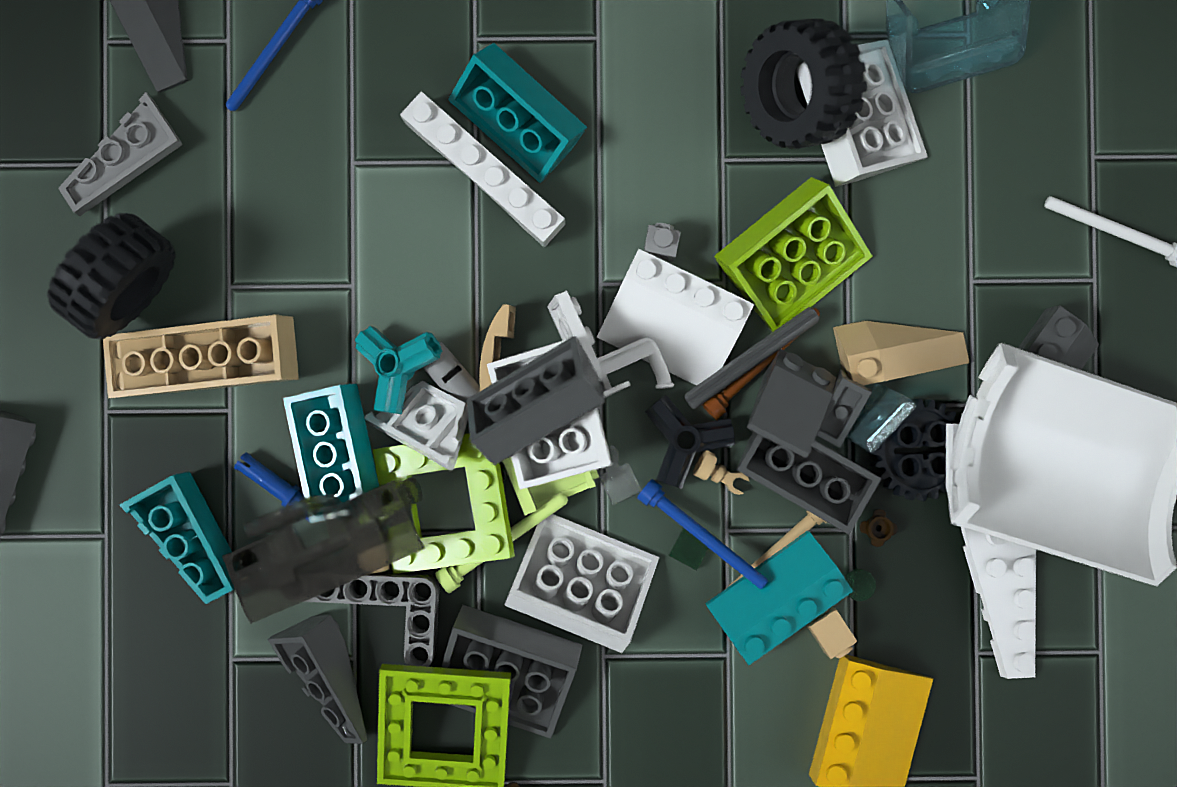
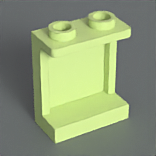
M512 458L503 460L524 515L537 511L538 508L558 494H565L569 497L588 488L596 487L594 479L599 478L598 472L595 469L520 489Z

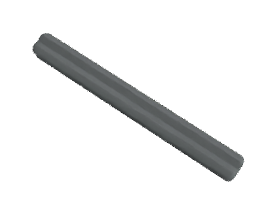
M812 307L806 308L685 394V400L691 408L696 409L818 323L819 315Z

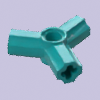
M369 326L364 331H360L355 339V348L374 365L375 371L379 375L374 410L402 414L407 380L413 377L415 371L440 359V354L442 353L440 342L436 340L432 333L425 332L397 347L376 327Z

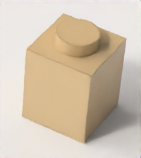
M833 606L807 624L812 635L830 659L834 657L841 658L847 655L853 649L852 645L858 642L837 609Z

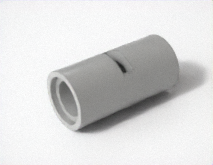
M441 342L442 353L440 354V359L424 366L423 369L443 392L467 404L468 398L480 392V385Z

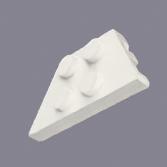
M421 381L405 393L402 414L381 412L375 416L373 412H370L365 416V420L374 428L452 471L455 467L467 425L468 409L465 402Z

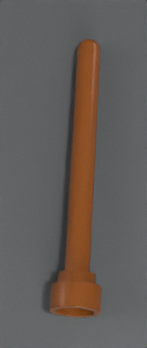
M813 308L820 317V311L817 308ZM792 340L791 342H789L787 345H785V346L782 347L781 349H782V350H785L794 340ZM778 351L724 388L720 393L702 404L703 408L715 420H718L726 413L725 408L729 406L727 402L771 363Z

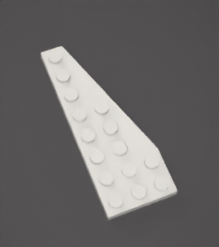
M946 424L947 494L949 486H954L955 471L950 469V462L959 424ZM960 526L966 544L963 546L973 584L976 593L980 594L984 606L981 609L984 621H988L993 637L990 642L1000 676L1007 679L1035 677L1036 549Z

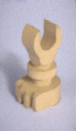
M708 450L702 451L694 467L693 475L704 481L710 476L711 481L715 483L723 482L732 493L743 494V492L734 488L733 481L739 477L749 481L748 477L741 472H729L722 464L715 465L717 462L715 454Z

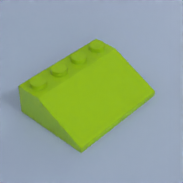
M810 177L714 256L738 291L747 301L754 304L753 309L772 332L806 308L812 307L873 257L830 185L813 177Z

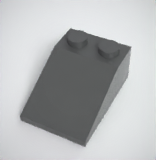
M780 349L762 378L747 428L807 458L833 396L837 377L831 375L824 368L815 367L803 361L801 357L794 353H787Z

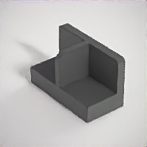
M839 370L836 376L833 396L817 436L841 447L872 391L849 379L846 372Z

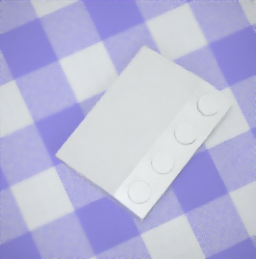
M888 39L858 45L862 53L859 55L860 61H864L866 72H863V81H867L866 92L862 93L861 98L864 99L862 109L855 113L858 116L852 127L847 128L848 130L839 139H833L830 143L821 145L835 187L856 182L928 157ZM803 62L796 67V73L808 105L811 96V78L808 68Z
M638 249L597 338L619 349L640 339L650 338L657 344L669 373L697 386L723 367L754 304ZM647 357L642 359L649 363Z
M565 341L488 363L487 367L492 384ZM597 408L586 412L566 426L558 428L538 442L530 444L511 456L520 489L613 465Z
M552 514L537 524L505 606L622 653L631 641L659 557Z

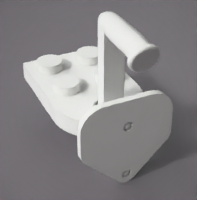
M568 291L555 295L547 306L562 340H568L573 336L579 338L584 351L601 380L604 397L630 386L629 381L612 388L607 374L646 357L657 380L655 388L665 389L674 387V383H671L668 368L654 340L643 338L597 358L592 347L595 344L593 335L588 326L583 327L580 321L581 309L576 298H570Z

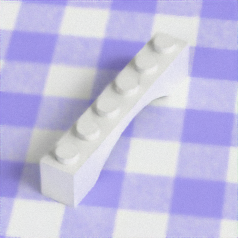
M422 91L400 114L409 128L468 176L542 246L546 247L565 225V218Z

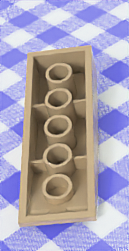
M268 315L119 333L103 339L108 398L299 380L294 320L291 316Z

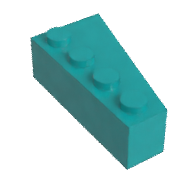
M190 471L172 475L120 504V507L126 513H130L139 523L137 526L145 535L149 534L157 543L161 554L166 559L170 558L180 570L178 573L205 604L248 583Z

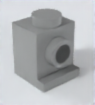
M656 223L655 226L648 225L643 251L661 260L673 262L678 248L679 230H675L673 225Z

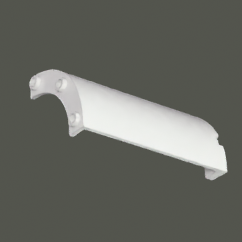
M1000 343L978 377L983 382L976 397L969 396L956 433L950 462V469L955 471L954 486L951 485L948 488L951 523L1158 586L1177 568L1172 546V517L1177 498V403Z

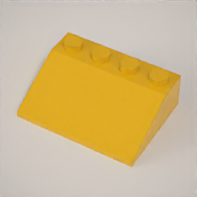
M850 655L839 658L809 771V776L814 784L819 787H905L933 678Z

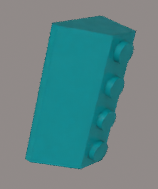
M495 43L473 54L448 98L457 109L539 183L573 149L587 129L586 125Z
M336 385L283 398L309 522L315 523L384 507L358 385Z
M806 531L755 568L768 579L763 589H759L743 576L705 604L746 663L751 665L852 593L853 589L809 531Z

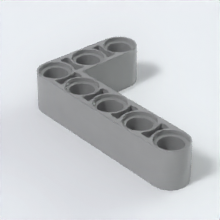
M300 568L289 572L280 580L279 591L282 597L290 601L406 606L404 661L406 665L429 667L436 656L440 588L437 579L432 575L417 573L393 574V572L366 574L364 571ZM292 577L301 579L303 582L302 592L293 590L290 583ZM324 578L331 579L334 582V593L330 594L324 591L322 588ZM355 580L365 582L367 585L366 595H360L355 592L353 588ZM387 581L395 582L398 585V596H390L386 593L384 586ZM418 583L429 585L431 596L427 598L420 597L416 592V585ZM415 616H426L430 623L429 628H418L414 621ZM423 647L428 653V659L423 661L416 659L413 655V648Z

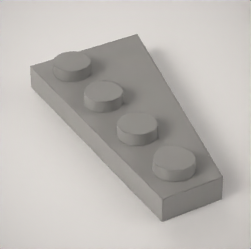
M145 92L139 99L141 103L131 114L127 112L119 121L121 125L110 137L105 136L98 144L99 149L90 159L85 158L58 188L73 213L78 216L86 213L183 145L148 93Z

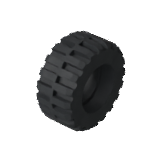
M820 18L782 21L766 28L763 34H760L753 42L752 46L754 49H749L745 57L747 64L746 67L742 68L741 78H744V86H741V96H744L746 104L743 106L746 114H750L752 118L750 122L756 130H761L760 135L768 142L772 141L777 147L799 149L830 143L833 139H839L848 130L847 128L852 127L858 116L855 113L862 109L864 99H861L862 93L866 92L867 81H863V72H866L865 62L860 61L859 55L862 53L858 45L850 42L853 39L845 29L840 30V26L837 23ZM800 59L807 66L811 78V96L806 109L800 104L794 87L795 70Z
M117 213L115 216L105 218L101 224L97 223L93 226L91 231L83 235L77 241L78 243L74 248L66 253V258L57 266L56 274L50 280V289L47 296L52 310L89 338L105 339L115 335L118 330H123L127 327L128 323L132 320L134 321L143 309L151 304V300L161 291L162 285L170 276V270L173 269L175 251L172 243L134 214Z

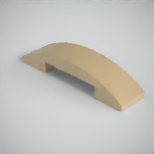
M503 304L488 329L480 360V391L492 385L487 364L500 360L501 338L514 339L516 307Z

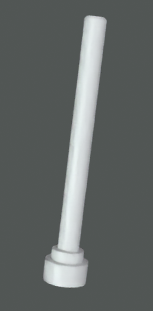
M1052 196L1046 199L1045 208L1162 254L1169 261L1170 265L1177 267L1176 242L1169 244Z

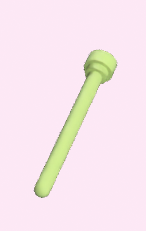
M558 494L538 508L537 511L532 512L510 528L512 541L565 506L568 502L567 496L565 494ZM483 562L443 567L435 575L444 590L451 593L460 587V582L464 580V575Z

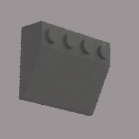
M462 604L451 632L441 668L511 673L508 724L551 739L574 678L583 645ZM449 704L476 713V706Z

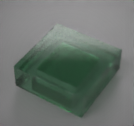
M682 528L668 555L697 571L709 548L686 529Z

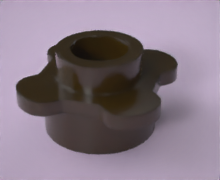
M881 509L874 510L873 516L867 521H862L859 525L860 531L869 536L871 544L875 547L883 546L884 541L890 539L898 530L897 525L886 518L885 511ZM877 525L881 526L880 531L876 530Z

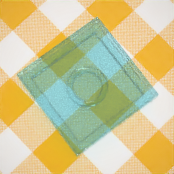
M876 383L871 388L872 393L846 436L847 439L871 453L916 407L910 398L880 383Z

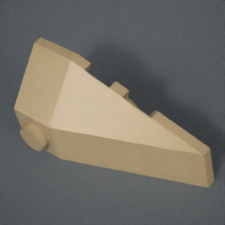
M861 321L833 327L842 371L846 372L849 379L863 386L970 363L963 332L872 321Z

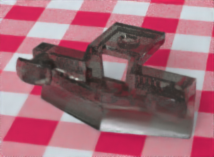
M413 477L404 481L402 479L393 480L343 503L334 494L305 497L244 524L248 537L276 532L222 556L242 609L250 623L257 622L425 549L418 536L411 513V506L421 502L423 497L421 486ZM323 512L329 538L306 548L293 524Z

